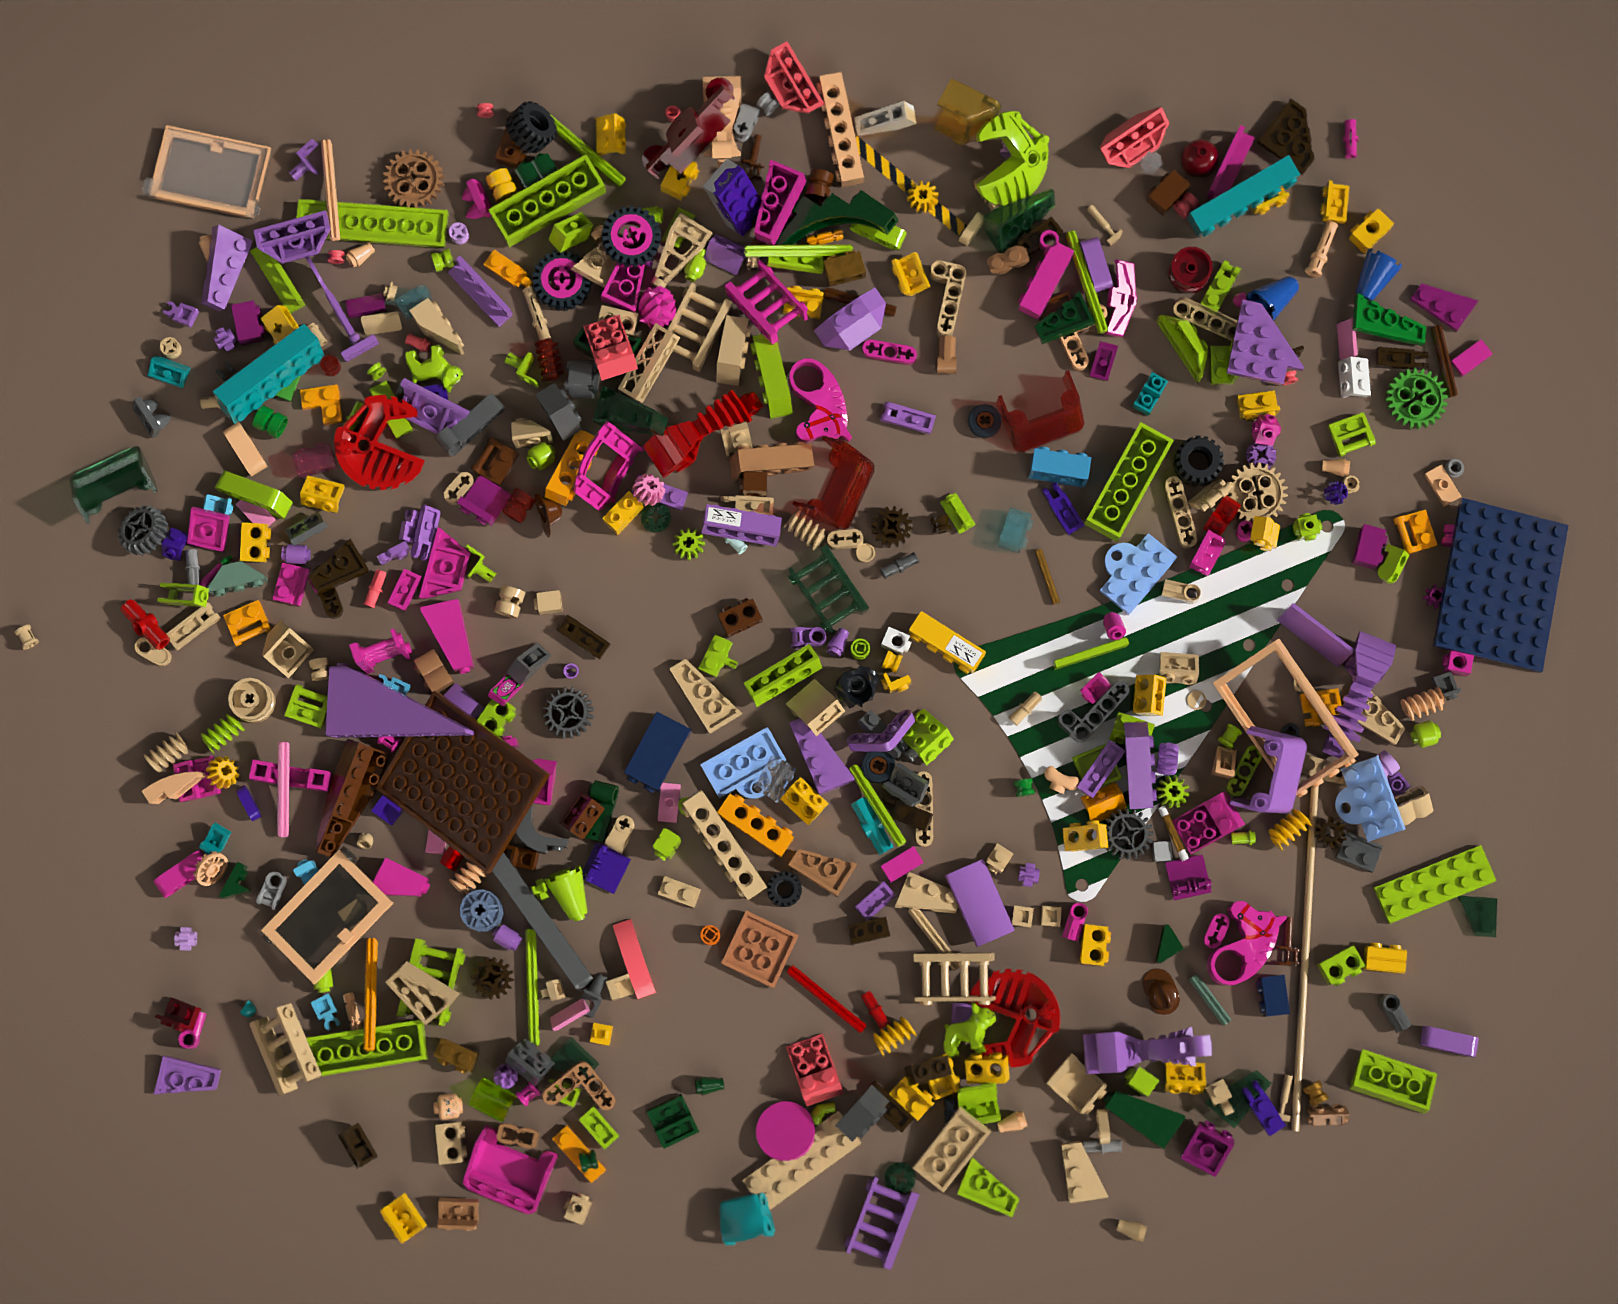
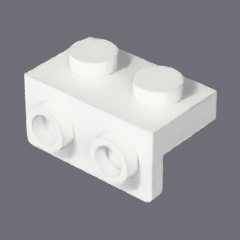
M1349 357L1338 361L1341 397L1370 396L1368 359Z

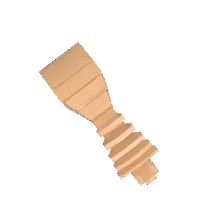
M741 76L722 77L729 80L733 85L735 99H730L720 109L731 122L721 132H717V136L704 152V157L717 159L718 168L726 159L741 156L733 136L734 125L741 107ZM703 77L704 103L708 100L706 96L708 83L718 77Z

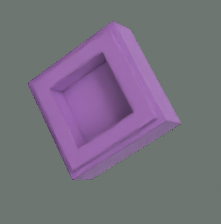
M952 1003L951 1023L969 1020L972 1015V1004Z

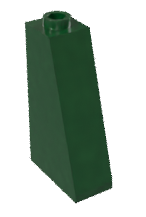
M1118 1091L1109 1092L1103 1100L1105 1102L1103 1106L1105 1109L1161 1149L1166 1147L1186 1118L1183 1114Z

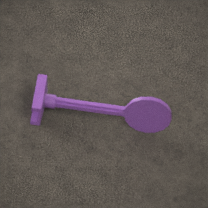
M306 257L325 291L327 300L349 336L348 340L352 346L341 352L344 360L348 362L378 345L379 343L374 334L361 340L359 334L355 333L336 298L326 287L310 257Z

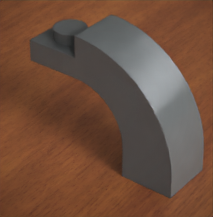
M532 805L516 830L519 838L528 847L543 854H548V847H551L553 851H563V848L568 849L569 841L567 839L544 837L536 832L533 826L534 806Z

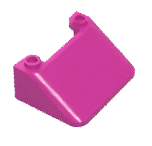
M485 1125L475 1143L463 1179L465 1188L525 1214L534 1213L542 1198L559 1154L545 1151L538 1160L497 1143L498 1131L493 1127Z

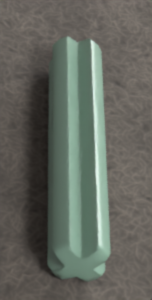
M1198 974L1192 976L1189 979L1190 983L1221 1025L1228 1024L1231 1018Z

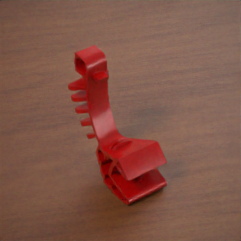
M730 390L728 395L725 394L721 397L722 403L719 399L714 401L715 410L709 405L705 408L706 414L698 413L696 420L662 428L643 445V448L661 476L665 478L675 470L679 473L694 464L702 439L710 433L722 430L724 426L732 427L735 423H750L752 421L751 416L758 413L764 407L756 393L753 391L738 398L735 392Z

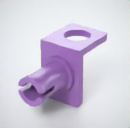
M313 139L296 152L301 158V162L289 171V174L296 181L308 170L316 175L319 174L306 158L319 145Z

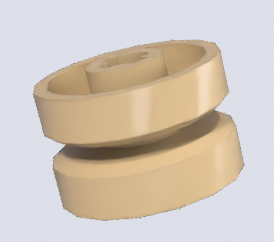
M245 678L235 683L228 697L229 707L232 712L250 723L262 722L269 718L276 704L275 695L271 688L255 678Z

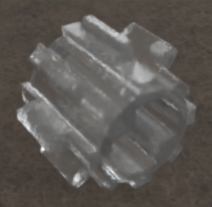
M1151 151L1147 152L1139 161V165H1141L1140 170L1146 175L1149 173L1153 176L1163 165L1162 157L1156 151L1154 154Z

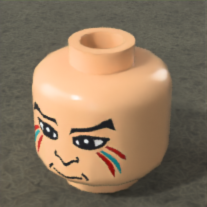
M455 1093L441 1094L438 1096L437 1102H433L434 1114H438L441 1120L457 1119L460 1113H463L461 1097L458 1098Z

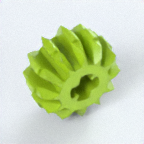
M687 528V533H684L681 529L679 531L681 536H674L677 541L673 542V546L678 547L674 550L675 553L681 552V559L685 555H687L688 560H691V555H694L697 559V552H704L701 547L705 546V542L700 541L703 539V535L697 536V529L693 533H691L690 528ZM688 540H691V543H694L691 544L690 548H687V546L684 545L687 544Z
M1176 775L1172 777V780L1169 776H1166L1165 781H1159L1162 787H1157L1156 791H1160L1161 794L1156 797H1163L1162 805L1168 802V808H1172L1173 804L1177 808L1180 807V802H1186L1183 796H1189V793L1184 792V789L1189 787L1188 785L1182 786L1184 783L1183 778L1178 781ZM1169 789H1173L1174 791H1176V794L1172 795V793L1169 792Z

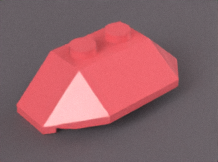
M788 41L772 49L764 79L781 108L809 113L824 105L823 100Z
M1162 107L1136 114L1106 135L1099 148L1108 164L1130 168L1159 148L1166 128L1169 125Z

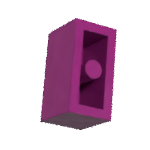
M254 300L231 305L240 344L244 346L264 341L263 335L266 334V331L259 318L262 317L260 305L257 306Z
M1366 524L1360 527L1352 564L1370 569H1375L1378 565H1381L1383 560L1381 550L1382 547H1385L1388 536L1385 535L1386 529Z

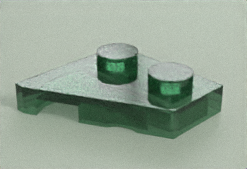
M1458 896V900L1465 910L1466 918L1471 924L1474 936L1495 938L1497 898Z
M572 1037L551 1058L555 1063L552 1068L563 1072L579 1061L587 1062L593 1070L600 1065ZM580 1066L577 1074L582 1073L587 1079L589 1077L585 1071L587 1067L583 1068Z

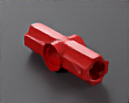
M131 599L121 606L120 611L132 623L133 630L138 636H144L155 649L161 650L165 648L170 638L158 626V621L152 613L147 614L135 600Z

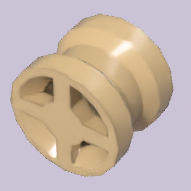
M166 337L160 343V350L167 358L176 359L181 355L182 347L176 339Z

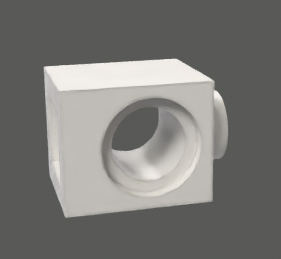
M888 627L881 647L902 655L904 651L908 652L912 642L909 641L910 635ZM900 638L903 644L898 647L894 646L892 640Z

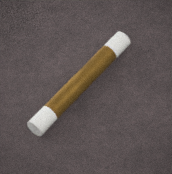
M1159 807L1160 815L1181 861L1189 859L1166 807Z

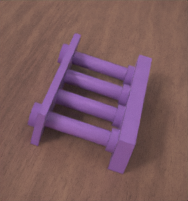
M874 1176L873 1180L869 1179L865 1189L868 1191L853 1234L852 1236H847L844 1247L847 1248L846 1253L849 1254L852 1248L877 1257L881 1259V1262H884V1268L891 1270L919 1194L911 1191L910 1195H903L878 1185V1178ZM873 1192L902 1202V1205L905 1206L903 1213L899 1212L897 1214L869 1203ZM866 1210L895 1221V1224L898 1225L896 1232L892 1231L890 1233L862 1222ZM859 1229L888 1240V1243H891L889 1250L883 1252L856 1241Z

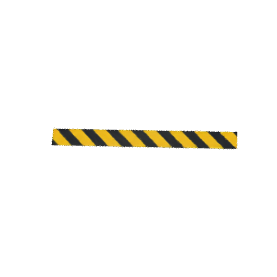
M855 137L858 152L862 158L906 194H908L909 189H913L912 184L914 182L861 138ZM921 194L919 197L920 199H922V197L923 199H926V195L922 196ZM939 202L937 205H933V210L927 208L928 212L958 236L967 227L965 223Z

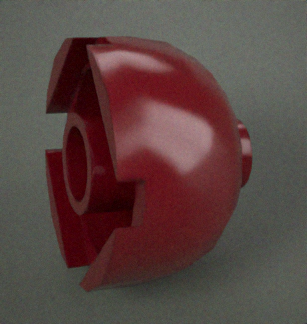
M1193 140L1182 151V168L1192 177H1207L1213 173L1218 164V151L1214 144L1208 140Z

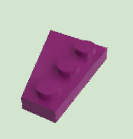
M1423 283L1410 299V301L1455 332H1457L1478 303V300Z

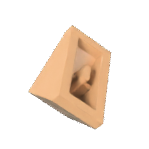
M1218 746L1211 775L1229 780L1235 775L1237 750Z

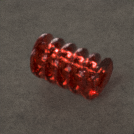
M550 339L535 342L534 345L537 347L535 351L538 354L537 360L540 362L538 365L542 369L540 371L541 376H543L541 380L548 382L558 379L564 374V371H558L559 368L563 367V364L557 363V361L561 360V357L555 356V354L560 352L559 349H554V347L558 346V342H552Z

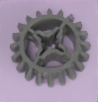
M142 505L140 508L135 507L134 511H129L128 516H124V522H119L122 526L117 529L120 533L117 536L120 540L119 543L127 552L136 556L138 554L144 556L145 553L150 554L152 549L156 550V546L158 544L162 545L161 540L166 538L164 534L168 532L166 528L168 523L161 511L150 505Z
M563 687L564 693L561 694L560 690L557 689L556 693L558 695L556 697L552 693L549 695L553 699L552 701L545 700L549 707L545 706L542 710L548 713L543 714L542 717L545 719L549 718L544 724L546 726L552 724L548 730L552 732L556 729L555 736L562 732V738L565 739L567 733H569L570 739H573L574 732L579 737L581 736L580 729L583 732H587V729L584 727L585 724L588 726L592 725L587 719H594V715L589 714V712L594 711V708L588 707L592 704L591 700L585 702L588 698L587 694L580 697L582 694L580 689L574 694V687H571L570 693H568L566 687ZM573 698L567 705L557 704L562 699ZM578 701L584 708L583 717L575 712ZM570 708L574 716L568 715V717H566L565 713L562 710L565 711L566 709L568 710ZM554 709L561 713L559 725L553 719ZM571 720L580 722L574 727L564 728Z
M1128 808L1124 809V814L1118 809V816L1113 812L1110 814L1113 820L1105 819V822L1109 824L1108 826L1106 825L1109 843L1106 850L1108 851L1113 848L1114 851L1111 855L1115 856L1118 852V859L1120 860L1124 854L1126 860H1130V854H1132L1134 859H1137V852L1141 856L1144 855L1142 848L1149 850L1150 847L1145 843L1153 842L1152 839L1147 838L1154 835V832L1147 831V829L1152 827V824L1145 825V822L1149 820L1148 817L1142 820L1143 813L1140 812L1136 816V809H1132L1131 814H1129ZM1125 819L1135 821L1140 827H1130ZM1119 820L1120 832L1112 836V828L1116 821ZM1124 829H1126L1127 832L1136 831L1129 836L1130 839H1128L1127 836L1118 837L1125 832ZM1142 832L1141 843L1135 848L1134 836ZM1115 841H1124L1129 850L1120 848L1116 845Z

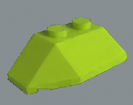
M1161 314L1156 320L1157 324L1197 383L1200 382L1204 374L1208 355L1206 342L1203 339L1200 340L1196 327L1190 324L1188 320Z

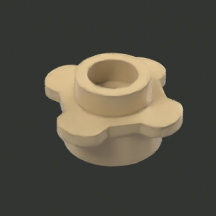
M759 256L745 257V264L748 265V270L751 271V268H758Z
M393 282L389 286L385 285L383 296H386V302L388 299L393 301L395 298L397 286L393 285Z

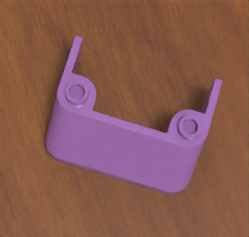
M1251 726L1247 729L1246 734L1265 738L1264 749L1266 753L1277 757L1269 794L1263 792L1256 793L1251 800L1234 797L1230 805L1257 812L1288 813L1294 806L1307 744L1300 737Z

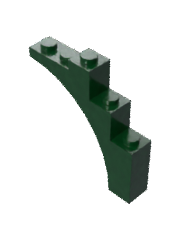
M862 190L852 197L850 204L832 193L829 197L825 198L821 207L803 196L801 200L795 203L792 209L795 218H792L786 229L780 233L775 245H794L804 236L818 229L838 224L864 225L888 235L899 220L895 212Z

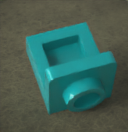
M215 822L212 824L205 840L200 843L199 848L208 855L212 851L221 853L232 832Z

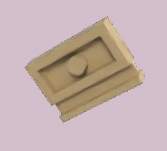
M747 422L728 427V430H720L726 456H729V453H735L743 446H750V449L753 448Z

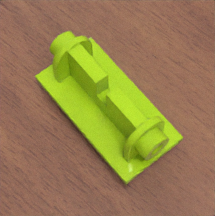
M956 493L953 495L949 494L940 502L959 534L976 525Z

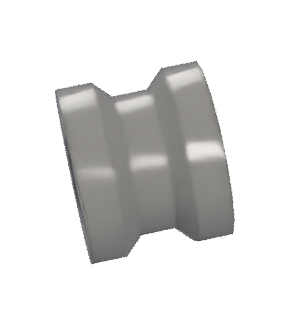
M766 92L758 100L756 107L763 109L764 114L769 116L776 110L779 102L777 99H773L769 92Z

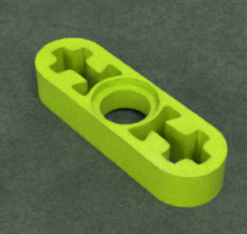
M1255 745L1245 750L1235 769L1234 777L1229 780L1226 786L1227 793L1232 797H1238L1244 793L1262 759V755ZM1249 751H1257L1256 755L1258 756V758H1253L1251 764L1244 762V759L1248 761L1251 757ZM1241 766L1249 768L1250 773L1247 777L1240 775L1239 769ZM1238 779L1244 780L1245 783L1240 782L1238 786L1240 791L1233 793L1231 785H1235Z

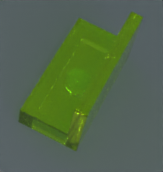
M482 1077L474 1089L469 1105L504 1122L517 1096Z

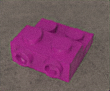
M1199 1121L1180 1159L1216 1177L1231 1152L1235 1139L1226 1130H1222V1132L1216 1130L1213 1123Z

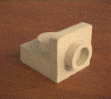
M997 843L985 861V864L988 865L987 869L994 874L997 872L1001 874L1013 853Z

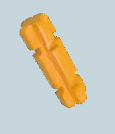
M836 229L834 232L820 233L815 237L814 235L807 237L808 245H822L834 242L833 240L835 239L836 241L842 240L843 232L841 229Z

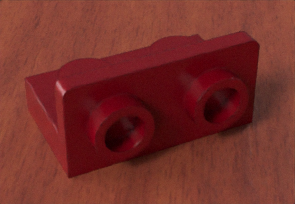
M170 997L164 1016L155 1014V1018L160 1019V1024L168 1027L174 1025L173 1029L181 1032H184L185 1029L193 1031L201 1008Z

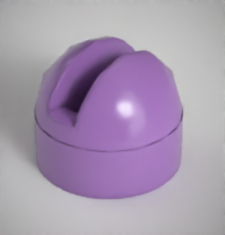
M568 663L564 667L563 673L567 678L573 679L578 675L579 668L574 663ZM576 668L575 672H567L566 670Z

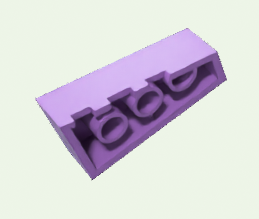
M216 225L212 227V240L209 247L210 253L201 303L214 310L221 311L225 310L253 241L221 225Z
M800 718L789 722L819 795L855 781L853 775L821 733L815 736Z

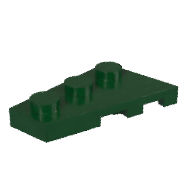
M1080 291L1070 301L1063 303L1061 308L1054 313H1050L1035 325V331L1041 344L1094 325V319Z

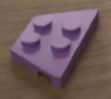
M405 378L401 382V387L404 389L403 400L411 404L418 412V417L406 419L435 434H438L446 427L452 428L470 413V411Z

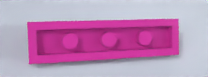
M1239 126L1206 197L1214 199L1231 189L1255 138L1243 132L1244 126Z

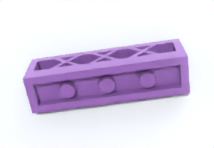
M459 256L456 258L458 264L448 274L487 316L500 327L513 315L511 309L469 264Z

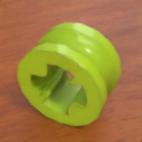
M378 362L368 370L367 374L372 376L373 381H376L384 375L386 369L382 368L381 363Z

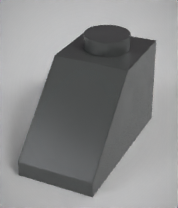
M536 643L515 659L507 673L519 685H522L544 665L551 655L540 644Z

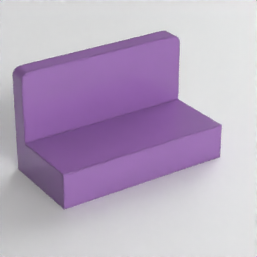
M715 234L709 241L704 259L737 275L742 261L746 257L744 255L745 247Z

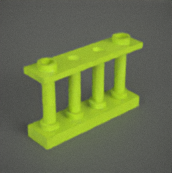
M415 938L410 963L432 977L449 980L448 987L454 990L459 966L463 965L465 960L463 949L457 948L456 954L429 948L425 945L426 941ZM428 955L454 961L452 972L423 967V964H420L421 958ZM400 999L397 1016L407 1017L408 1014L414 1013ZM450 1005L435 1017L440 1019L439 1025L445 1026V1023L450 1021Z

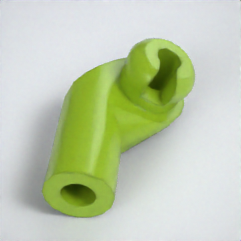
M835 1102L816 1105L810 1114L815 1125L821 1124V1119L825 1113L836 1112Z

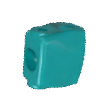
M763 1192L724 1200L720 1203V1229L722 1240L726 1246H732L736 1242L747 1241L762 1234L765 1237L774 1236L773 1217L768 1206L767 1197Z

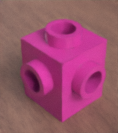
M1258 414L1257 420L1252 424L1253 439L1255 443L1273 446L1276 436L1280 435L1281 426L1275 416Z

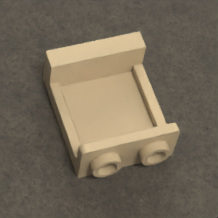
M815 679L786 703L793 715L799 717L815 736H818L845 712L839 701Z
M1072 1053L1069 1054L1045 1083L1080 1115L1088 1114L1095 1106L1093 1102L1097 1098L1101 1099L1108 1091L1105 1089L1108 1084L1095 1074H1086L1085 1065Z

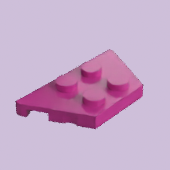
M439 527L437 528L419 595L420 599L461 591L471 557L469 551Z

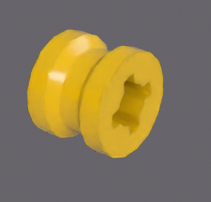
M888 650L882 668H889L893 673H896L903 655H895L892 651Z

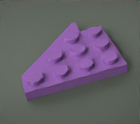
M1242 300L1226 373L1283 386L1287 368L1303 371L1304 366L1261 303Z

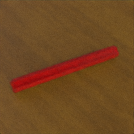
M794 965L790 966L787 970L789 976L859 1033L864 1031L866 1028L864 1022Z

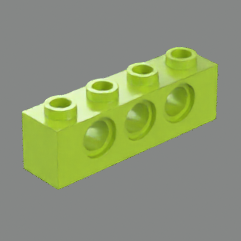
M808 644L744 682V686L756 707L822 669L819 657L811 645Z

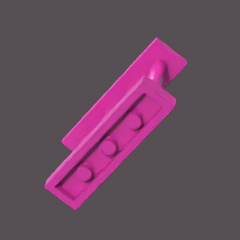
M759 260L757 262L759 268L757 274L740 286H734L730 281L725 285L726 295L773 345L778 341L777 332L782 326L798 315L804 321L808 319V308L802 301L799 302L773 274L771 267H768L767 264L765 265ZM765 277L770 285L751 299H746L743 292ZM777 290L782 296L763 311H758L755 308V304ZM788 302L793 310L774 324H769L766 317Z
M391 629L392 638L367 647L360 646L357 642L350 644L355 663L365 673L371 674L375 672L373 667L376 666V663L401 654L407 660L411 659L409 654L412 653L409 642L405 643L400 632L397 633L395 629Z

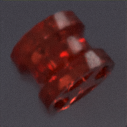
M326 355L321 359L320 367L327 376L333 377L339 374L341 364L335 356Z

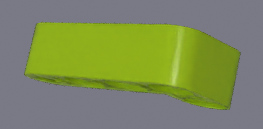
M228 471L222 472L215 486V489L219 492L264 508L270 514L283 520L293 503L284 493L277 489Z

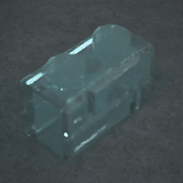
M1010 508L998 547L1020 553L1021 548L1025 549L1028 541L1025 535L1027 531H1031L1034 522L1030 520L1032 514Z

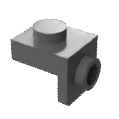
M1451 671L1432 678L1434 686H1438L1447 701L1458 698L1457 694L1462 692L1461 688H1457Z

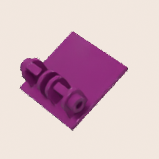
M1203 855L1189 857L1185 861L1180 859L1165 863L1174 901L1212 893L1211 879L1208 878Z

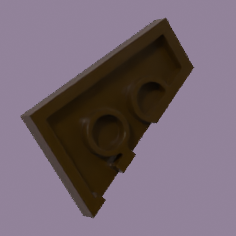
M350 538L342 548L338 549L330 559L319 566L308 577V581L316 595H319L368 573L369 569Z

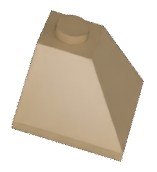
M519 418L516 419V422H511L512 440L516 449L532 447L540 442L546 444L554 443L551 432L532 420Z
M280 620L267 634L262 656L289 678L314 649Z

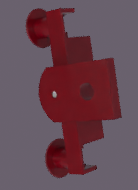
M722 77L712 79L706 87L708 100L700 109L695 111L692 107H689L681 112L666 132L668 142L664 146L652 145L643 152L642 163L655 178H660L659 171L663 170L668 164L682 173L714 140L717 132H721L731 122L720 110L724 103L730 99H735L733 85L729 80Z

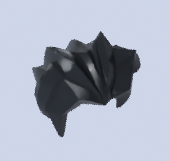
M859 666L857 669L845 671L836 681L835 692L838 698L842 700V703H846L848 708H852L855 705L862 707L865 702L873 700L879 675L868 666Z

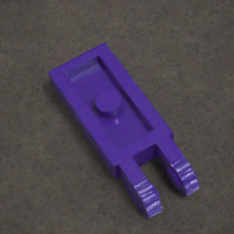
M1057 482L1052 483V488L1059 497L1053 499L1046 488L1042 489V493L1068 536L1084 527V523L1067 495L1062 492Z
M1254 1080L1251 1084L1258 1094L1256 1097L1253 1098L1251 1092L1246 1087L1241 1089L1266 1134L1272 1136L1286 1125L1258 1082Z

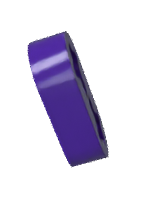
M243 785L236 789L237 795L250 819L254 821L262 817L248 788Z

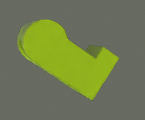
M1387 544L1384 551L1388 555L1384 564L1378 569V576L1384 582L1392 584L1397 581L1409 554L1401 548Z

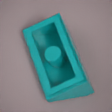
M154 356L151 358L147 376L184 388L191 367L160 356Z

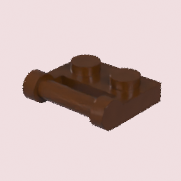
M489 437L487 440L488 444L470 469L500 487L518 458L519 453L493 437ZM496 447L499 449L487 470H483V464L493 448Z

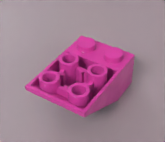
M1226 791L1172 820L1190 855L1245 825L1236 807L1230 805L1231 799Z

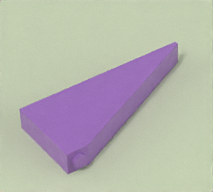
M337 663V666L329 667L326 736L355 738L474 735V731L361 671L348 667L349 664Z

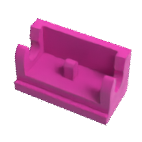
M1208 530L1190 564V568L1209 576L1226 544L1224 542L1225 539Z

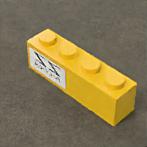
M922 611L909 629L911 639L918 643L922 641L927 645L926 648L933 653H941L944 660L960 665L958 668L967 674L975 672L986 654V651Z

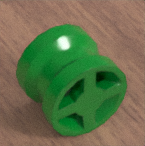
M1032 778L1013 782L1017 789L1016 797L1035 794V790L1032 789Z

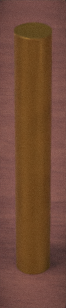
M1038 549L1035 551L1052 603L1055 605L1060 603V599L1043 551Z

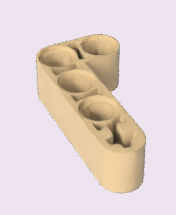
M936 261L931 266L930 277L935 282L946 284L937 325V335L939 337L952 336L965 282L966 270L958 264ZM940 268L944 273L938 275L934 270ZM958 272L962 277L956 279L952 274ZM955 290L958 292V295L950 296L948 292ZM946 308H952L954 310V313L947 314L944 310ZM945 321L949 322L947 332L943 331Z

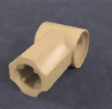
M1165 579L1161 596L1194 604L1198 601L1201 590L1195 584L1188 585ZM1194 590L1197 597L1189 598L1186 592Z

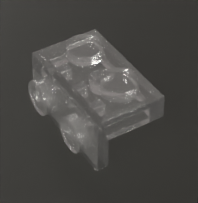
M772 755L754 785V789L778 803L779 799L784 795L787 785L793 779L796 769L786 761Z

